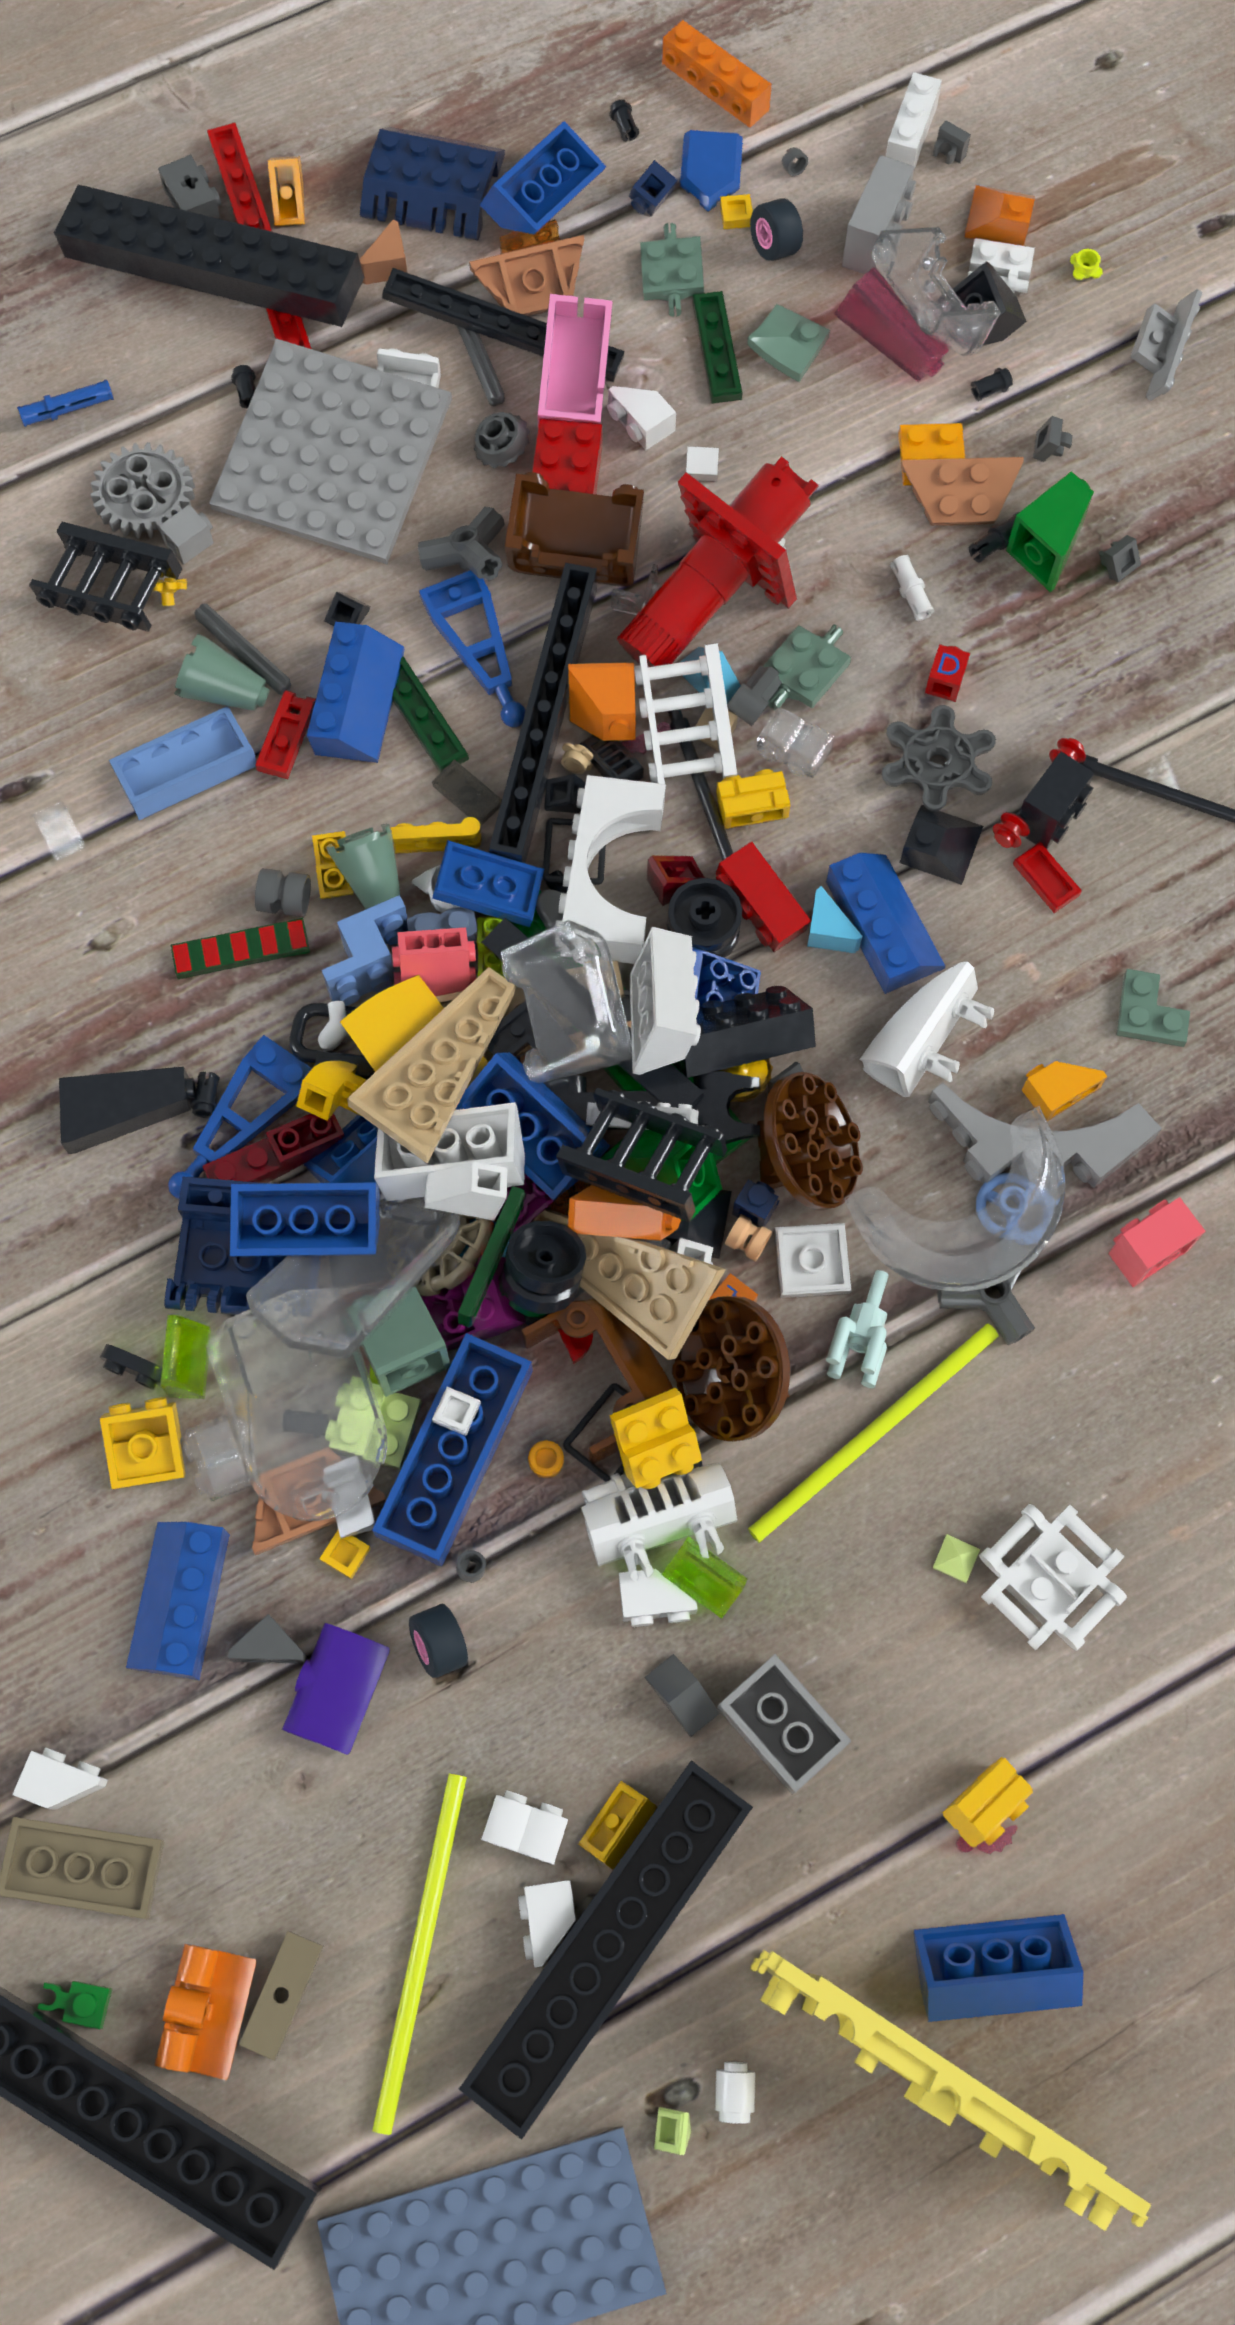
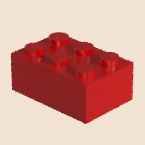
M540 418L532 472L541 474L543 479L548 482L550 489L596 494L602 454V424Z

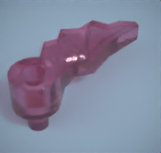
M662 722L657 726V732L671 730L670 725L666 722ZM644 734L637 736L636 740L621 741L632 754L639 752L644 755L647 752Z
M1015 1824L1005 1828L1004 1833L991 1845L988 1846L983 1841L975 1848L987 1854H991L994 1851L1001 1853L1004 1846L1012 1844V1836L1016 1833L1018 1826ZM961 1836L957 1839L956 1847L960 1852L966 1853L973 1850V1847H970Z

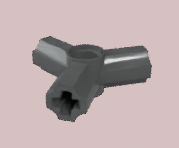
M484 507L469 525L455 529L450 536L418 542L422 568L427 571L459 564L462 569H470L479 579L484 578L490 581L498 577V572L503 566L502 561L488 545L504 527L503 516L498 514L494 508Z
M1003 1240L984 1276H940L937 1289L939 1309L980 1308L986 1311L1008 1346L1023 1339L1034 1331L1035 1327L1011 1290L1031 1253L1014 1241ZM984 1287H996L1001 1297L998 1299L988 1297Z

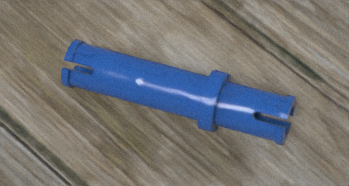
M106 379L102 382L54 397H50V395L43 396L44 400L21 407L18 406L17 409L24 427H27V425L50 418L52 421L58 420L59 415L104 401L114 400V397Z

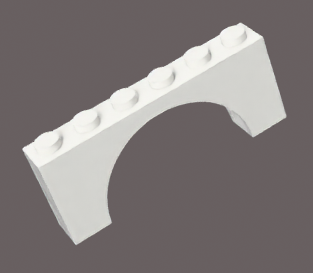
M587 775L585 788L578 789L577 808H581V813L574 814L572 834H577L576 840H570L568 860L573 861L572 867L565 866L563 886L568 887L567 894L561 893L559 913L563 914V920H556L554 941H560V955L635 964L645 941L646 917L627 913L606 901L593 886L588 874V868L599 850L612 840L633 832L661 831L666 784Z

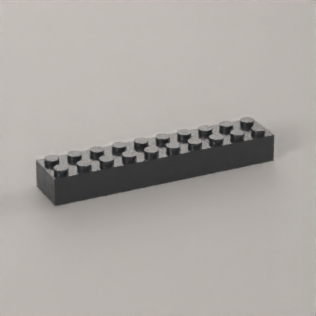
M79 184L54 231L65 258L339 327L343 326L364 280L359 256L356 252Z
M691 1760L464 2080L459 2090L522 2140L753 1806Z
M0 1986V2097L275 2270L284 2259L323 2188Z

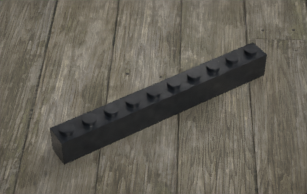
M565 562L492 835L489 853L526 863L569 699L568 664H578L597 592L596 568Z

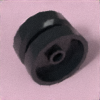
M709 878L690 880L679 887L670 899L667 930L692 936V947L725 958L732 953L739 940L743 911L740 899L730 886L719 880Z
M533 1221L522 1225L511 1235L507 1246L506 1260L501 1276L503 1290L510 1301L520 1308L533 1313L547 1314L566 1309L576 1299L587 1258L584 1243L578 1234L570 1228L553 1221Z

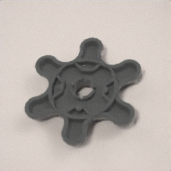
M939 705L932 710L931 723L925 729H913L906 723L897 721L891 723L886 732L889 741L903 751V756L899 761L884 766L882 769L884 782L890 787H897L904 783L918 784L921 790L924 791L922 797L923 804L931 812H938L946 805L947 791L952 788L961 787L975 795H983L992 786L991 776L976 766L975 758L990 752L994 748L996 743L995 735L991 731L984 729L972 734L960 733L954 726L955 712L946 705ZM934 755H940L945 757L947 762L942 766V764H936L929 760Z

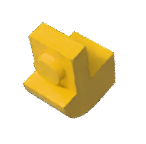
M336 1060L319 1063L302 1080L296 1107L327 1121L339 1106L358 1114L348 1106L347 1098L366 1079L355 1074L357 1065Z

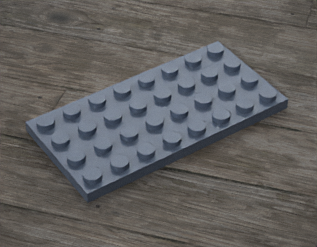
M623 2126L324 2217L317 2221L340 2325H569L667 2294Z

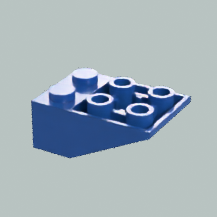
M692 947V951L696 952V962L693 970L694 975L698 977L695 1000L699 1001V1007H702V1004L707 1001L717 1000L723 1002L732 1000L734 996L741 993H758L761 976L760 970Z

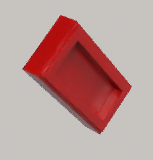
M1041 842L1014 859L1013 865L1053 913H1056L1081 895L1082 890Z

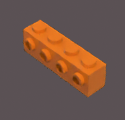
M682 20L663 37L662 64L749 128L770 110L772 84L690 24Z

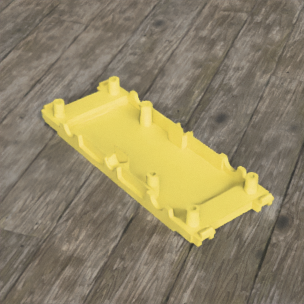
M763 1950L758 1958H754L750 1966L752 1971H758L761 1974L767 1971L773 1975L760 1999L762 2002L785 2015L793 2000L800 1993L805 1997L801 2009L811 2016L814 2014L825 2021L830 2015L836 2014L840 2023L838 2034L861 2049L854 2061L857 2065L872 2074L880 2061L911 2082L904 2097L925 2112L938 2118L948 2126L951 2125L956 2114L974 2124L986 2133L979 2148L995 2159L1003 2145H1005L1010 2150H1016L1035 2164L1040 2165L1039 2169L1049 2176L1054 2173L1057 2167L1068 2173L1067 2185L1072 2190L1064 2205L1081 2217L1094 2194L1098 2193L1099 2195L1095 2200L1096 2203L1087 2219L1102 2230H1107L1120 2206L1134 2213L1131 2219L1133 2225L1142 2227L1144 2222L1148 2220L1149 2217L1146 2214L1151 2204L1106 2175V2166L822 1976L804 1973L773 1951L769 1953Z

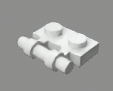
M975 238L968 276L987 261L993 266L1013 293L1027 294L1035 248Z

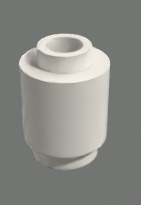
M724 2062V2069L716 2070L715 2110L719 2111L720 2122L750 2123V2114L755 2110V2071L747 2070L748 2063Z

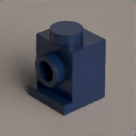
M654 160L631 189L628 197L632 199V207L640 214L644 215L647 212L650 216H653L665 199L672 193L678 180Z
M748 1179L734 1202L732 1215L739 1218L743 1214L751 1219L753 1225L765 1227L780 1202L778 1200L779 1196L774 1194V1189L760 1181L754 1183Z

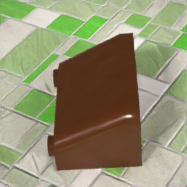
M516 473L505 540L508 567L522 574L561 579L566 562L596 568L597 584L623 587L633 585L644 504V490L630 484H623L620 488L613 490L612 496L550 489L548 482L539 473Z

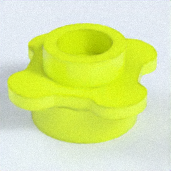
M1083 249L1073 254L1070 258V263L1074 266L1073 277L1077 280L1090 277L1100 278L1103 273L1102 268L1099 267L1100 255L1092 249Z

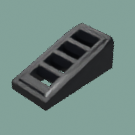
M594 735L579 743V745L586 747L593 754L591 763L602 777L639 781L643 778V766L619 740L606 741V744L596 750L592 746L600 742L601 739ZM612 748L613 752L603 758L600 757L602 753ZM616 757L620 758L619 761L612 764L611 766L607 764ZM624 765L627 767L618 774L615 772Z

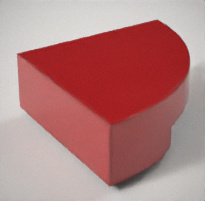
M562 1329L558 1330V1334L572 1363H577L589 1351L593 1341V1333L583 1338H573L565 1334Z

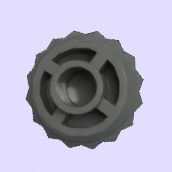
M504 412L494 413L486 417L476 430L474 451L477 454V459L481 460L484 466L490 465L493 468L498 466L506 467L510 462H516L518 456L525 453V446L530 443L528 439L530 430L527 428V422L522 420L519 415Z

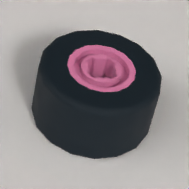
M786 198L776 199L759 204L753 210L750 218L751 236L755 248L761 257L767 261H775L794 255L800 250L803 242L802 220L798 210L791 201Z
M439 1604L410 1616L409 1631L415 1651L425 1671L432 1678L440 1677L467 1665L468 1652L465 1639L450 1608L445 1604Z

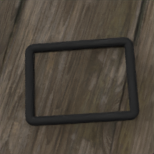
M550 818L546 822L543 879L547 882L563 883L564 876L549 875L553 824L573 826V819ZM606 845L599 850L597 878H590L593 885H600L604 881Z
M617 1383L611 1384L563 1443L564 1449L605 1482L611 1480L610 1476L595 1464H592L590 1460L574 1449L571 1444L614 1390L622 1396L629 1393ZM623 1464L620 1465L614 1474L618 1473L621 1476L625 1472Z

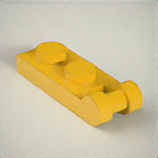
M467 817L460 824L432 822L429 825L413 826L412 824L402 823L391 827L395 854L444 851L447 840L476 849L482 843L480 822L474 817Z

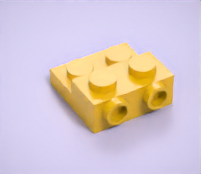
M677 1388L610 1415L625 1475L636 1489L639 1487L643 1489L655 1488L661 1483V1478L672 1473L676 1475L687 1474L693 1470V1464L702 1461L695 1430L689 1425L682 1394Z
M166 1397L153 1398L144 1401L145 1407L131 1409L130 1403H121L109 1406V1413H104L100 1417L112 1489L185 1477L186 1473L180 1443L182 1436L176 1402L167 1403Z

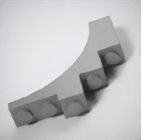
M941 1083L932 1090L928 1100L933 1115L940 1121L945 1120L953 1129L952 1134L960 1145L969 1147L963 1159L965 1169L974 1180H980L983 1184L1002 1174L1017 1162L1022 1175L1030 1182L1034 1181L1041 1187L1071 1163L1076 1176L1082 1182H1088L1095 1188L1151 1143L1162 1129L1139 1103L1119 1116L1091 1127L1069 1131H1038L1012 1126L983 1114L960 1099L944 1083Z

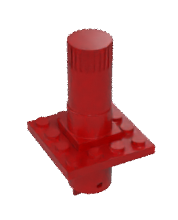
M782 456L774 465L765 463L730 505L687 472L679 479L680 499L685 505L686 509L684 511L690 521L688 524L693 530L692 537L697 543L680 561L676 570L617 637V641L637 663L640 664L639 656L646 655L648 667L672 664L744 582H747L753 588L758 584L765 590L764 594L776 605H779L781 602L787 608H790L797 600L787 551L778 543L811 506L809 497L816 491L819 485L812 479L806 482L791 469L789 462Z

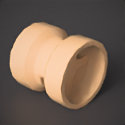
M741 1214L732 1227L725 1245L733 1250L741 1249L745 1252L746 1257L756 1262L767 1245L772 1231L764 1226L757 1227L753 1225L750 1218Z

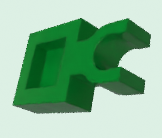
M72 1981L70 1991L67 1992L58 1984L44 1983L43 1988L53 1990L56 1994V1999L51 2005L39 2003L38 2009L45 2011H54L59 2008L65 2009L62 2022L103 2029L113 1988Z

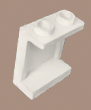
M378 349L377 370L436 388L439 387L441 371L437 357H432L426 353H406L398 349Z

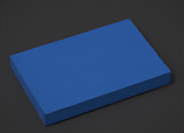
M447 840L432 899L496 918H506L510 922L530 927L533 921L544 869Z

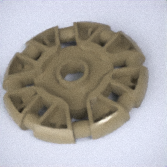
M425 1197L409 1199L404 1205L405 1210L399 1219H394L388 1233L386 1242L390 1255L387 1258L388 1271L397 1285H408L413 1282L420 1296L440 1294L443 1288L451 1290L465 1281L477 1269L474 1264L486 1249L494 1230V1223L488 1219L424 1208ZM476 1218V1221L470 1223V1220ZM441 1229L440 1236L433 1241L435 1233ZM466 1245L469 1246V1248L461 1258L459 1255L464 1250ZM400 1263L398 1268L394 1265ZM437 1269L440 1271V1275H436Z

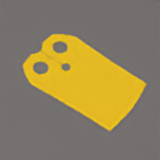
M417 975L374 995L342 1019L340 1023L376 1072L437 1016L444 1007L422 978ZM484 1056L482 1057L479 1065L477 1066L467 1088L478 1076V1074L483 1070V1068L488 1064V1061Z

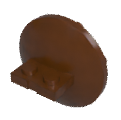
M797 1072L782 1077L774 1084L768 1094L764 1110V1120L757 1122V1125L761 1127V1137H758L761 1161H759L760 1181L773 1189L784 1186L798 1202L813 1210H828L838 1207L851 1196L858 1175H861L863 1171L858 1147L860 1130L852 1122L844 1103L837 1095V1090L831 1082H825L818 1076L807 1072ZM851 1145H852L853 1154H854V1155H852V1156H851Z
M724 1296L709 1300L676 1357L672 1367V1374L676 1380L678 1391L682 1394L686 1414L690 1416L702 1431L722 1441L749 1440L764 1433L775 1422L783 1409L786 1398L790 1397L788 1393L790 1383L788 1349L778 1324L768 1311L758 1303L739 1296ZM683 1383L686 1387L688 1395H685Z

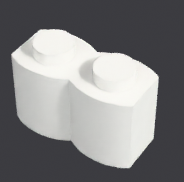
M506 1790L504 1797L496 1795L481 1840L554 1865L568 1819L561 1817L563 1809L546 1803H542L540 1809L526 1805L528 1797Z

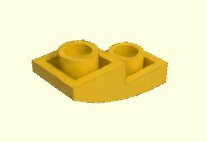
M345 831L312 835L320 899L354 894L326 849L329 844H332L335 849L338 848L337 840L346 837Z

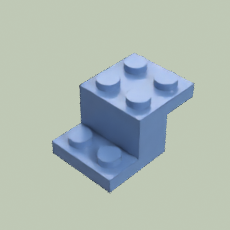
M400 895L337 922L348 959L322 970L332 1002L343 1001L345 1006L351 1005L358 1001L360 996L371 991H383L394 982V968L386 944H397V932L408 931L406 908Z

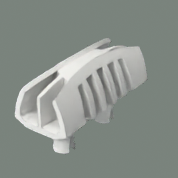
M720 1463L693 1468L691 1472L684 1475L671 1474L661 1478V1483L652 1489H643L641 1487L636 1489L633 1486L581 1507L587 1527L586 1530L598 1566L625 1558L630 1578L634 1581H639L636 1567L638 1564L647 1578L653 1573V1568L650 1565L646 1551L695 1535L702 1557L709 1558L707 1542L711 1543L717 1555H719L724 1547L719 1539L716 1528L737 1522L732 1489Z

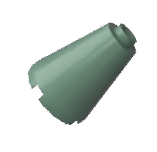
M197 634L191 645L196 646V650L194 653L186 654L175 685V688L178 689L174 692V695L181 698L255 711L257 706L263 707L270 689L265 687L266 680L207 637Z
M382 824L383 831L374 832L373 827L341 838L337 840L339 847L336 849L332 844L326 847L328 854L365 909L398 895L401 897L393 836L389 824Z

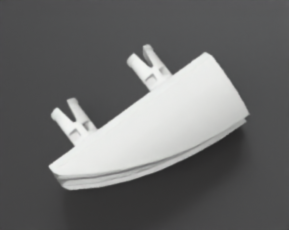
M960 962L939 974L915 993L893 1015L860 1058L864 1065L862 1070L903 1097L911 1095L925 1071H929L951 1082L953 1080L951 1072L957 1073L960 1063L937 1052L958 1019L963 1017L980 1025L982 1028H986V1018L992 1020L994 1015L993 1007H988L971 1000L978 990L974 967L968 962Z

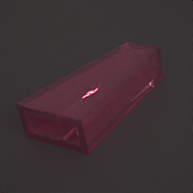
M875 267L851 287L835 312V315L917 382H920L927 374L931 378L934 377L944 367L945 363L942 360L949 352V349Z

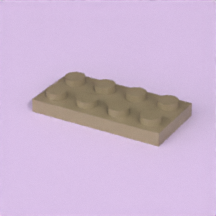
M13 1817L0 1873V1896L149 1919L164 1840Z

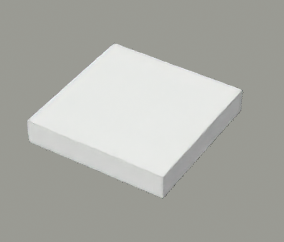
M845 1223L775 1227L780 1298L851 1293Z

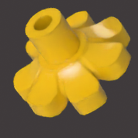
M165 577L164 581L162 579L158 580L153 591L161 593L162 606L175 605L174 593L180 589H187L186 579L175 580Z

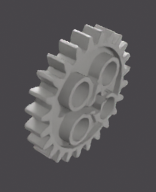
M150 442L146 443L144 450H140L137 443L133 444V451L130 452L122 446V455L117 456L111 452L112 462L101 461L103 471H94L97 480L91 482L93 489L91 497L97 515L101 516L103 523H110L113 532L121 527L125 537L132 530L135 533L136 539H139L142 532L145 531L149 538H152L153 530L158 529L161 533L159 525L186 506H191L190 500L195 499L193 491L195 485L190 468L185 466L182 457L176 458L174 450L171 449L165 454L161 444L155 451L151 449Z

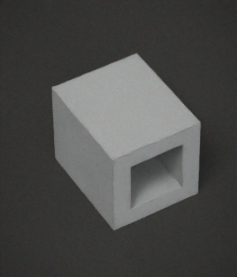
M190 505L159 525L164 544L173 551L183 565L214 543L210 532L213 528L211 522L204 513L200 512L198 514Z

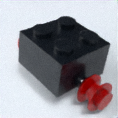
M1061 738L1058 740V749H1052L1049 752L1052 764L1024 799L1020 812L1015 814L1003 813L1001 815V822L1003 824L997 823L993 826L992 830L997 843L1005 848H1018L1022 843L1020 837H1025L1034 844L1041 842L1046 849L1049 848L1053 841L1057 844L1060 843L1069 829L1068 824L1072 818L1077 820L1087 805L1086 800L1094 789L1090 786L1094 772L1080 764L1085 761L1086 753L1083 745L1074 738Z

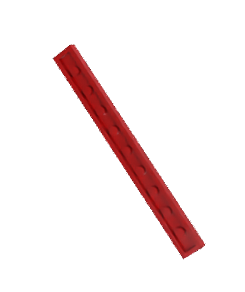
M236 122L207 130L236 222L272 232ZM265 308L275 339L312 349L301 317Z

